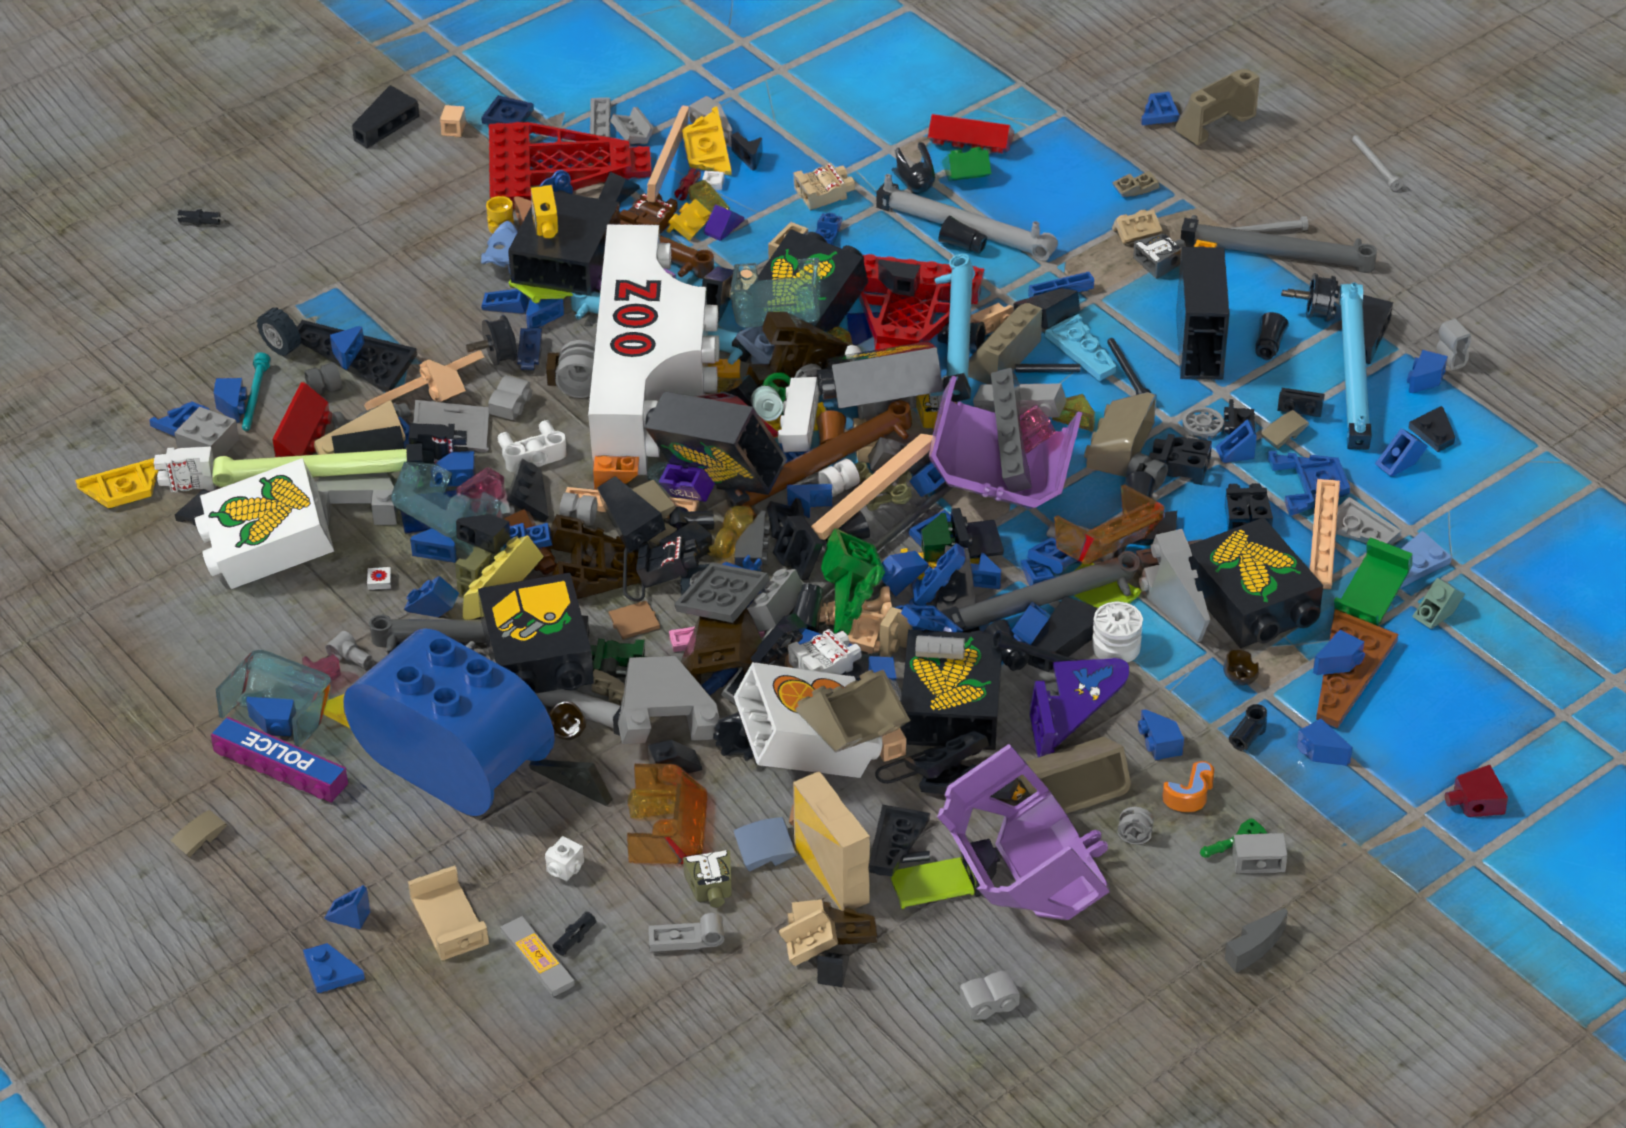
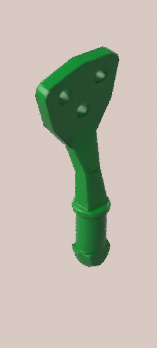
M1249 818L1241 824L1235 835L1268 833L1256 820ZM1234 836L1224 841H1218L1216 844L1202 847L1200 855L1203 858H1209L1211 855L1223 853L1233 846Z

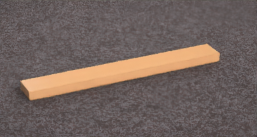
M688 106L680 108L647 186L648 202H655L683 137L682 129L688 125Z
M920 434L814 523L811 528L818 537L823 540L827 539L832 534L834 528L838 529L927 454L930 451L933 435Z

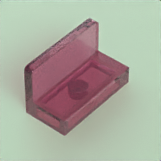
M490 467L485 468L456 488L457 495L470 503L471 516L479 515L505 497L504 476Z

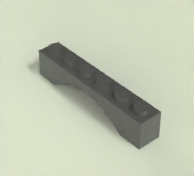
M1011 367L992 372L991 380L1002 477L1009 492L1014 493L1030 489L1032 485L1020 425V385Z

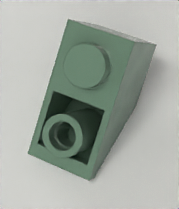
M1436 578L1412 617L1428 628L1433 629L1454 613L1465 593L1450 583Z

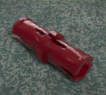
M696 168L690 169L687 176L681 179L680 186L674 193L676 198L680 194L682 195L679 199L681 201L685 200L688 194L695 189L696 182L701 177L699 170L694 174Z

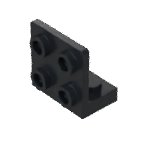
M960 508L951 509L950 522L952 523V536L955 539V544L957 543L964 548H968L970 559L980 558L981 553H984L987 557L1004 554L995 520L967 523V518L962 516Z

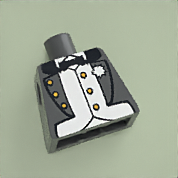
M1166 234L1152 236L1134 242L1133 258L1157 279L1180 265L1181 247H1186V244L1182 239L1172 241Z

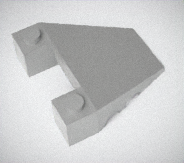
M387 473L320 477L316 481L328 526L332 504L371 503L374 525H396L398 514L396 490Z
M1182 529L1157 534L1153 545H1151V552L1153 557L1157 558L1159 565L1144 568L1141 578H1139L1140 588L1142 591H1145L1147 598L1191 638L1196 642H1201L1210 618L1202 591L1198 592L1196 588L1195 578H1198L1196 570H1191L1189 557H1192V553Z
M676 656L629 659L621 712L618 720L622 744L645 743L651 731L649 717L686 715L691 740L713 739V734L716 732L714 727L717 721L720 720L717 704Z

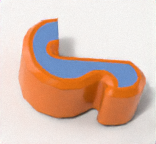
M1206 761L1193 763L1188 787H1184L1182 784L1164 782L1163 802L1169 808L1180 812H1195L1202 809L1207 801V791L1213 788L1215 770L1212 764Z

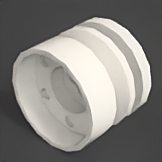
M1110 602L1100 606L1095 612L1092 649L1099 659L1119 658L1128 663L1140 654L1143 617L1135 606L1124 602Z

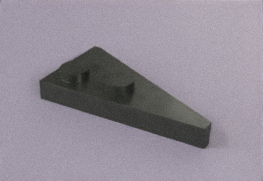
M540 760L532 761L529 764L532 771L598 803L607 806L613 800L594 763Z

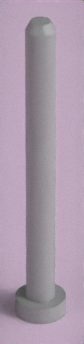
M1354 135L1352 137L1353 143L1386 178L1389 188L1392 191L1399 190L1403 185L1402 179L1394 176L1359 136Z
M1302 216L1300 220L1234 227L1231 229L1259 233L1297 228L1306 231L1308 230V219L1306 216Z

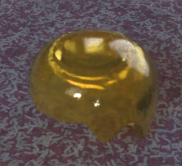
M734 506L725 513L723 527L724 532L730 539L737 540L745 531V526L753 522L751 507Z
M724 526L718 532L714 545L709 547L711 552H708V555L720 560L730 558L735 553V545L738 539L736 531L729 526Z

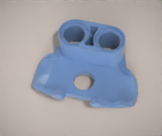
M506 221L496 229L487 242L489 246L486 252L481 255V264L493 263L500 267H505L508 264L509 274L508 250L518 232L511 222ZM497 245L505 246L503 249L494 248Z

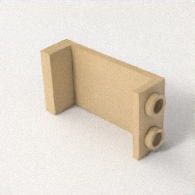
M455 866L408 881L410 899L441 961L489 944L487 927L484 921L479 922L458 883Z

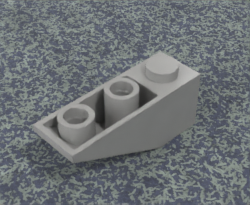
M708 96L689 105V118L692 124L699 117L703 116L704 118L712 112V108L718 106L725 144L731 147L732 129L721 105Z

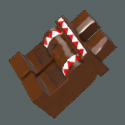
M643 193L640 199H637L628 211L623 209L620 212V219L634 225H659L660 235L669 226V220L678 210V202L672 198L665 202L662 200L660 193H658L655 202H648L647 194Z

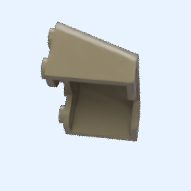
M1240 69L1191 94L1175 126L1176 131L1199 146L1209 138L1208 132L1202 128L1205 125L1227 114L1238 121H1246L1256 116L1260 76L1250 70Z
M869 670L860 675V681H853L846 685L845 688L842 685L834 689H826L825 686L819 687L812 692V697L808 696L797 702L798 707L795 710L834 752H839L887 735L908 723L910 719L884 670L875 673L873 670Z

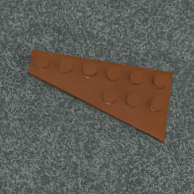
M1335 609L1330 640L1339 630H1342L1364 641L1363 652L1365 653L1361 664H1356L1350 672L1323 675L1316 720L1322 719L1327 724L1338 728L1397 643L1399 634Z

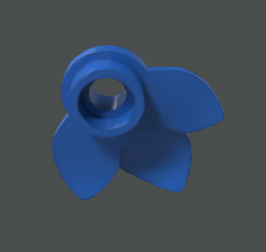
M564 170L556 171L552 178L545 179L539 186L552 185L554 192L562 190L573 194L570 176Z

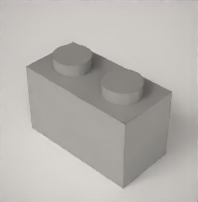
M1284 833L1234 835L1232 853L1236 874L1286 871L1287 850Z

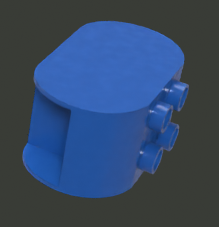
M424 628L413 632L351 685L344 695L343 704L348 724L360 745L377 763L454 809L470 816H480L489 810L494 800V789L526 760H543L550 754L554 746V729L549 714L538 696L521 678L490 659L433 629Z

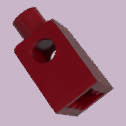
M1486 765L1458 775L1455 780L1454 791L1445 792V802L1448 807L1460 805L1467 817L1504 815L1508 796L1491 765Z

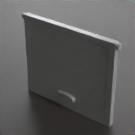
M415 400L413 423L442 424L446 426L448 424H455V430L467 431V445H456V447H468V451L488 452L489 407Z

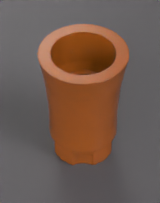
M825 411L816 418L820 445L845 432L847 420L841 412Z

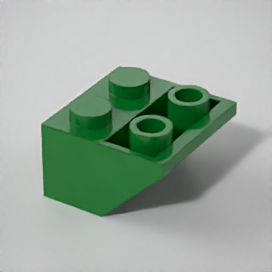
M982 147L971 148L970 151L965 153L962 150H953L942 160L948 181L988 177L991 174L988 150H982Z

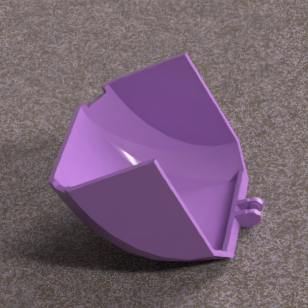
M952 376L942 395L929 453L930 461L945 479L947 485L1027 509L1036 508L1061 494L1082 412H1077L1067 427H1063L1062 431H1051L1049 427L1020 420L1032 488L1012 493L1009 492L1002 477L995 413L961 402H957V404L952 402L951 397L957 378Z

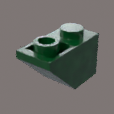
M946 513L938 515L921 530V548L923 559L926 562L938 561L945 553V546L955 545L954 537H950L952 535V523L947 522Z

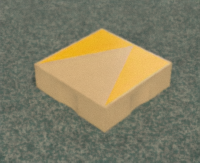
M820 771L793 782L794 848L840 910L844 911L845 907L855 910L868 904L870 891L868 873L870 836L854 815L845 807Z

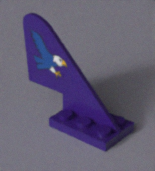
M1119 658L1053 662L1059 696H1051L1050 691H1046L1045 681H1035L1029 717L1037 758L1054 753L1055 748L1125 685L1129 676V665L1126 661Z

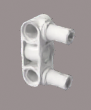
M544 420L539 424V430L542 435L518 442H513L508 432L499 434L497 439L502 448L506 469L515 473L522 459L535 464L537 467L564 459L567 454L565 434L555 431L549 420Z

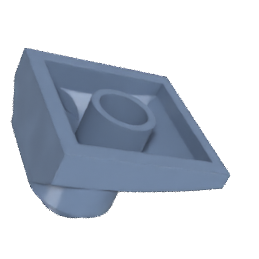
M762 319L736 335L741 345L752 354V364H769L775 345L770 344L762 331L764 323Z

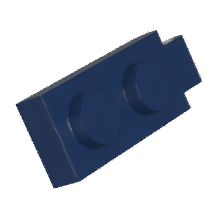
M520 328L517 364L521 365V370H534L535 365H539L542 328Z

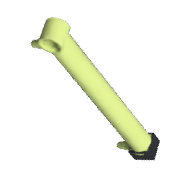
M421 443L406 444V449L242 460H233L230 457L221 456L213 461L212 481L218 487H226L303 458L312 477L408 471V476H413L414 480H419L420 475H424L423 448Z

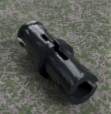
M202 209L178 211V216H186L178 218V223L220 225L221 219H213L221 217L220 212H203Z
M584 912L574 924L566 927L565 933L552 945L554 951L564 956L576 942L580 943L584 939V934L596 924V918L590 912ZM579 929V931L570 939V937Z

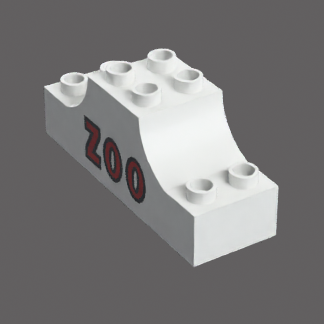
M607 225L588 412L593 468L595 456L639 457L638 475H647L648 457H659L660 449L645 429V421L649 410L656 407L663 392L688 396L717 393V367L707 366L708 363L719 362V336L708 335V331L718 330V305H707L706 287L692 286L673 278L672 273H667L664 270L671 268V243H660L659 225Z

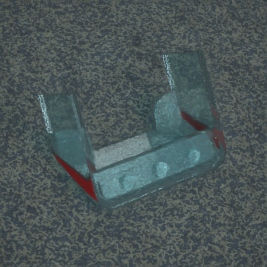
M255 650L215 689L219 717L223 719L236 704L247 708V697L294 699L295 709L298 712L292 718L294 744L300 748L321 724L332 686L331 678L326 673L266 650Z

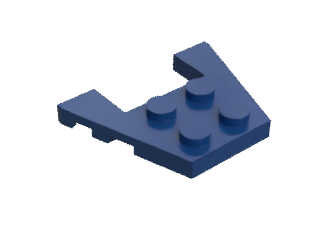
M1268 451V460L1272 471L1295 468L1305 492L1304 494L1285 496V505L1289 516L1315 507L1317 479L1340 481L1339 498L1350 493V485L1339 458L1310 455V458L1297 457L1296 453H1288V456L1277 455V451Z

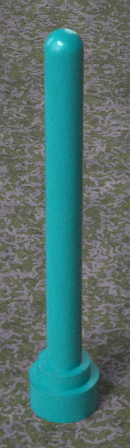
M263 352L255 354L253 359L255 374L242 424L244 431H249L251 428L263 373L270 367L271 357Z

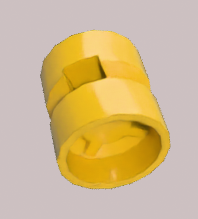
M498 196L487 201L488 230L492 234L506 221L514 225L513 204L509 198Z

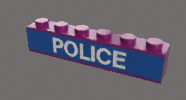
M227 717L211 734L213 751L218 755L235 760L238 764L251 767L259 773L274 777L280 782L283 781L298 790L313 794L319 799L332 803L348 785L346 767L230 717Z

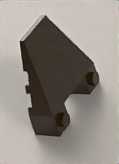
M768 311L762 331L770 344L775 345L769 364H749L746 376L750 375L756 384L761 387L765 379L773 373H784L790 378H795L796 373L805 365L816 364L821 369H827L826 358L845 355L848 345L846 342L788 312ZM781 379L772 381L778 387L786 388L789 386Z
M556 514L550 528L552 545L549 548L571 553V563L558 561L553 575L570 573L577 599L622 588L625 546L621 538L617 536L615 539L608 536L599 527L595 530L585 526V521L578 518ZM633 550L630 553L627 552V586L642 583L636 571L639 553L637 550Z

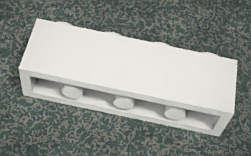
M817 377L791 378L790 386L786 387L787 401L783 403L784 415H781L782 430H778V441L782 443L784 452L810 451L820 395Z

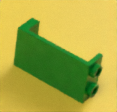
M1370 537L1366 544L1367 554L1342 598L1336 597L1334 599V611L1336 609L1379 626L1413 566V553Z

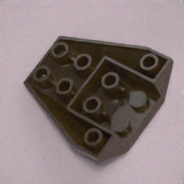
M747 607L733 623L699 616L681 663L700 685L702 673L742 667L746 675L753 662L750 658L755 654L756 648L762 642Z

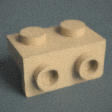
M819 909L779 930L780 936L787 943L789 961L793 966L807 961L838 944L835 923L823 909Z

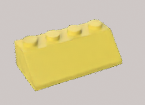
M528 535L520 538L516 536L510 539L506 544V549L499 552L494 557L495 561L482 570L481 573L483 575L469 585L470 589L463 599L464 620L481 617L478 588L523 581L544 557Z

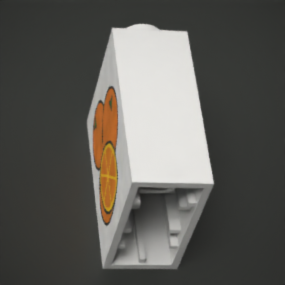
M752 662L734 695V699L757 765L809 772L820 771V773L860 778L870 760H875L879 757L882 749V736L848 749L834 752L795 710L798 707L797 702L808 696L812 697V692L817 688L825 686L826 689H834L841 685L845 688L849 683L856 681L855 677Z

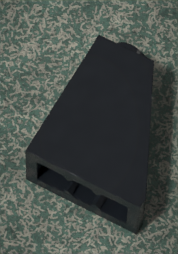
M717 267L703 277L702 287H706L707 305H718V322L721 320L731 300L729 290L731 285H734L736 282L738 270Z
M1064 288L1013 303L1014 311L1025 303L1042 308L1041 328L1046 329L1053 327L1080 311L1078 291Z

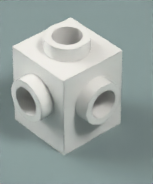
M562 836L545 854L547 872L554 877L568 881L573 874L579 872L584 863L583 846Z

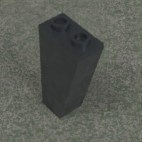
M392 85L388 86L352 124L354 141L368 149L420 117L418 100Z
M1363 295L1366 364H1371L1390 323L1394 302Z
M616 476L597 487L602 505L629 553L666 530L662 513Z
M1064 596L1031 645L1067 657L1071 656L1092 640L1094 615L1098 608ZM1029 655L1030 659L1027 661V665L1046 672L1054 669L1052 661Z

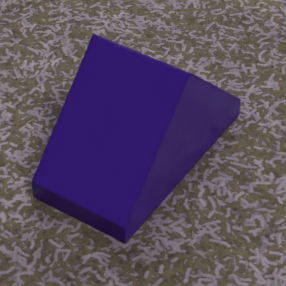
M715 204L704 229V234L721 241L744 221V217Z

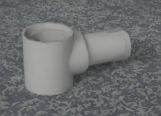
M341 631L325 646L327 654L335 661H340L342 658L347 661L352 660L364 669L372 662V656L358 649L354 637L347 631Z

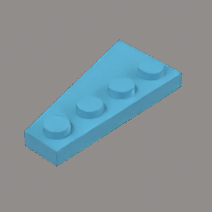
M1079 314L1045 330V337L1080 364L1097 380L1101 381L1116 373V365L1107 352L1100 348L1096 337H1092L1090 329L1082 323V318Z

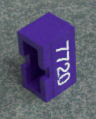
M667 464L659 480L660 485L671 497L704 502L707 501L715 485V482L703 468L688 467L687 469L681 465Z

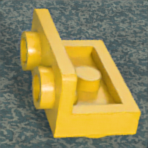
M696 199L690 204L686 202L679 210L681 214L678 215L676 213L669 220L670 226L666 231L670 233L675 228L690 241L708 222L711 212Z

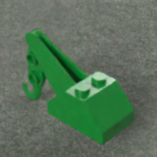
M834 528L828 539L821 569L824 578L830 583L835 584L834 633L837 634L844 631L848 636L853 620H857L860 617L865 599H870L873 588L880 583L885 570L874 545Z

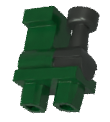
M598 638L597 645H590L592 661H594L592 662L593 671L596 669L615 678L626 677L630 658L645 657V640L635 639V644L619 643L614 640L605 642V639Z

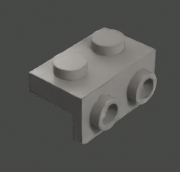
M633 107L630 116L613 114L610 120L624 140L629 141L632 145L635 143L647 145L653 133V126L638 107Z

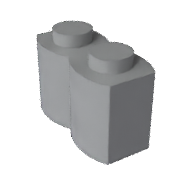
M1452 319L1442 323L1439 329L1440 340L1437 344L1436 353L1448 356L1447 366L1451 370L1464 367L1468 361L1471 334L1456 319Z
M505 375L501 379L498 388L490 397L488 402L489 414L515 420L518 415L522 414L526 401L531 399L532 389L530 388V381Z
M998 971L985 978L972 979L960 985V998L971 1020H984L995 1012H1010L1019 1005L1020 993L1008 971Z

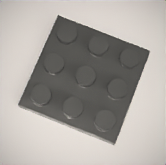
M710 563L677 600L674 606L676 612L733 623L770 579L768 573Z

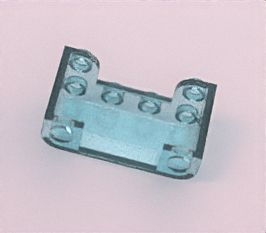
M819 258L798 259L799 278L759 281L756 263L735 264L730 295L736 323L741 327L747 328L763 326L768 311L788 312L808 323L818 320L820 316L821 284ZM813 265V273L806 272L804 266ZM750 270L753 275L750 278H745L741 275V271Z
M404 462L391 495V500L395 507L449 538L457 535L456 520L458 518L485 514L496 516L502 501L486 492L482 493L480 499L469 498L462 494L451 498L444 494L452 473L437 464ZM438 472L443 476L442 483L439 485L436 484L434 479Z

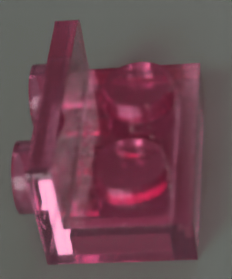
M1037 405L1020 415L1025 453L1030 452L1055 434V429L1050 419Z

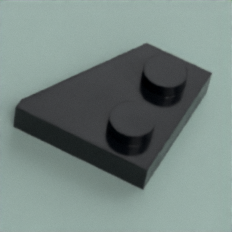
M1442 406L1409 422V429L1437 452L1455 443V435Z

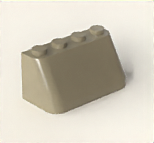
M1025 303L1007 317L969 357L968 377L988 385L992 384V372L1011 367L1014 371L1016 364H1020L1041 341L1042 308Z
M1146 392L1114 400L1111 404L1106 405L1104 418H1100L1098 423V431L1093 432L1091 445H1087L1084 458H1087V468L1126 477L1129 462L1137 452L1142 451L1155 423L1156 394Z
M1104 736L1026 762L1048 787L1066 814L1122 796L1128 792L1131 786L1124 746ZM1024 775L1019 776L1030 795L1037 792Z

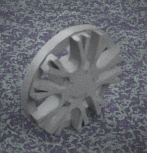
M1196 407L1184 414L1182 424L1185 432L1188 431V435H1191V437L1196 435L1202 437L1201 439H1208L1209 436L1211 438L1217 437V434L1222 432L1224 420L1222 415L1214 409Z

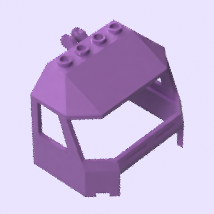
M1010 744L947 787L945 793L946 801L944 807L940 808L937 818L951 832L980 884L977 889L991 904L1000 907L1033 910L1038 917L1069 920L1110 892L1108 882L1093 859L1094 857H1100L1108 849L1106 841H1099L1102 838L1100 831L1095 829L1080 837L1068 815L1048 787ZM1020 775H1024L1037 790L1036 793L1017 806H1012L990 797ZM973 808L1004 816L995 845L1016 880L1009 887H994L965 835Z

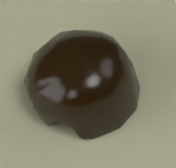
M1240 649L1231 650L1226 655L1223 671L1231 682L1237 685H1248L1258 678L1259 663H1253L1251 653Z
M564 701L556 704L549 714L554 734L560 739H575L581 736L586 727L585 713L573 702Z

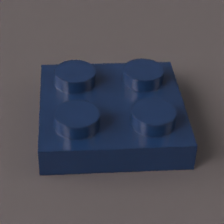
M498 95L482 115V124L523 123L534 111V103Z

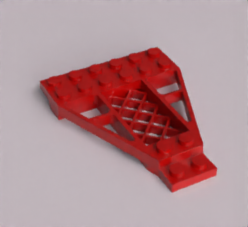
M530 122L489 124L490 199L498 196L507 197L512 201L513 209H515L514 197H521L532 201L531 186H540L545 179L552 178L553 174L558 170H564L569 174L571 179L570 185L573 187V191L606 182L610 172L626 179L651 177L650 146L630 147V143L627 140ZM530 134L558 138V141L554 143L532 144L530 143ZM561 139L571 140L574 142H562Z
M872 254L863 255L869 282L858 298L874 337L875 350L925 341L929 342L949 322L950 303L940 302V300L950 301L951 282L936 284L935 278L951 274L950 265L934 261L923 262L914 259L905 260L896 259L895 257H879ZM879 259L920 265V284L914 297L893 294L878 279ZM973 266L975 277L972 279L971 305L978 304L985 269ZM864 291H865V292H874V293H883V294H886V295L868 294V293H864ZM869 304L882 306L879 318L873 317ZM937 312L946 313L935 324H933Z

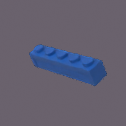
M1088 271L1029 285L1028 296L1030 298L1060 288L1078 292L1094 289V277Z

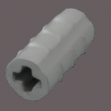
M917 635L916 657L964 660L965 638Z

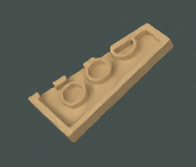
M389 400L316 440L314 446L318 455L335 454L331 436L399 425L403 441H405L406 436L392 401Z

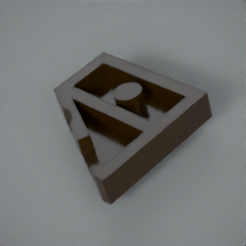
M823 902V910L835 923L837 945L877 943L874 916L865 913L860 914L846 907L842 911L831 907L830 902Z

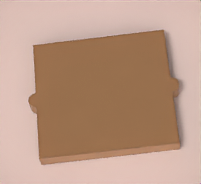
M647 601L609 611L613 628L617 629L622 640L660 628V624L655 617V611L651 610Z

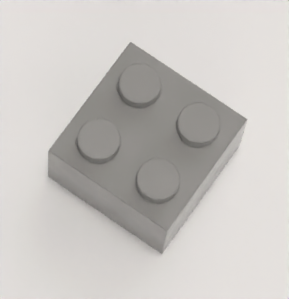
M199 407L174 432L177 449L212 447L214 459L224 456L239 440L235 419Z

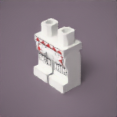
M212 447L167 448L166 454L155 455V469H166V471H158V485L170 486L171 492H178V490L189 491L191 489L215 491L216 485L212 481L214 461Z
M828 629L823 632V635H817L811 641L799 645L797 642L788 645L789 663L796 669L841 675L845 671H852L853 662L861 659V648L857 644L849 646V638L844 631L834 635Z

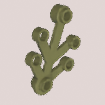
M865 462L854 464L859 473L860 482H864L872 475ZM909 469L898 477V485L893 486L892 482L881 492L888 494L872 499L866 505L867 509L874 511L880 507V504L893 502L894 504L907 503L913 495L911 488L907 487V483L912 479Z

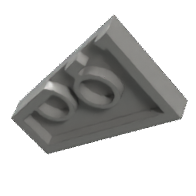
M1350 497L1338 506L1336 534L1364 543H1367L1371 537L1390 545L1401 537L1400 529Z

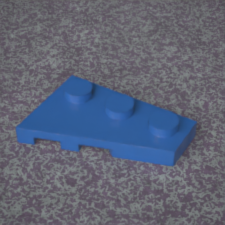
M956 543L939 558L934 569L929 567L925 570L923 579L919 580L916 578L912 582L915 604L924 606L927 602L930 603L935 598L937 590L949 582L952 573L964 565L966 558L962 546Z

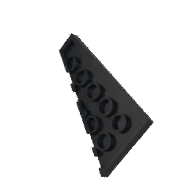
M302 320L297 326L301 335L300 343L341 366L332 352L330 335L344 330ZM363 335L364 345L347 370L387 393L394 389L418 355L417 348Z

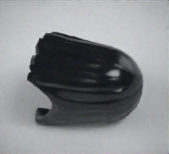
M923 142L918 143L924 163L918 162L912 165V167L907 163L901 149L896 148L897 166L892 168V172L909 190L916 193L928 191L935 181V171L925 144Z
M739 711L718 720L714 727L716 732L713 734V739L716 740V747L722 749L721 755H743L745 761L751 760L754 754Z

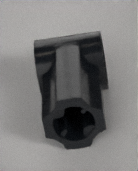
M676 507L669 514L670 526L677 530L694 520L706 530H714L713 510L689 511L684 507Z
M1253 704L1246 709V716L1229 736V742L1235 749L1239 751L1247 750L1256 737L1266 731V708L1259 704Z

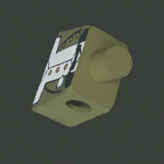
M730 850L683 858L684 877L696 901H709L710 906L714 908L722 906L724 898L732 895Z

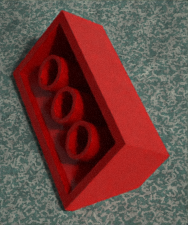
M931 114L928 138L935 145L943 146L945 142L952 143V147L964 148V145L972 146L971 148L982 147V150L986 148L991 149L992 153L1003 154V151H1009L1015 131L1007 124Z
M304 382L300 383L272 439L275 457L313 455V453L317 452L314 446L315 441L325 435V429L332 421V412L329 411L328 401Z

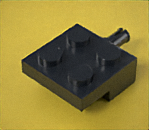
M787 516L786 521L779 523L781 533L774 547L773 554L782 566H791L792 569H796L801 580H809L824 543L803 516Z
M796 613L783 616L756 648L757 651L750 659L754 663L769 664L775 660H783L789 654L788 645L802 640V633L807 628L806 624Z

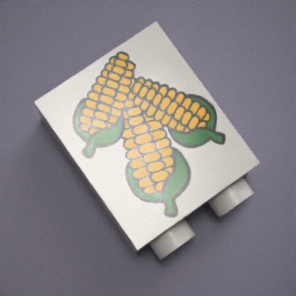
M303 458L200 496L204 514L195 517V522L203 542L211 541L212 548L203 550V557L210 574L215 576L222 573L231 589L334 552L318 487Z

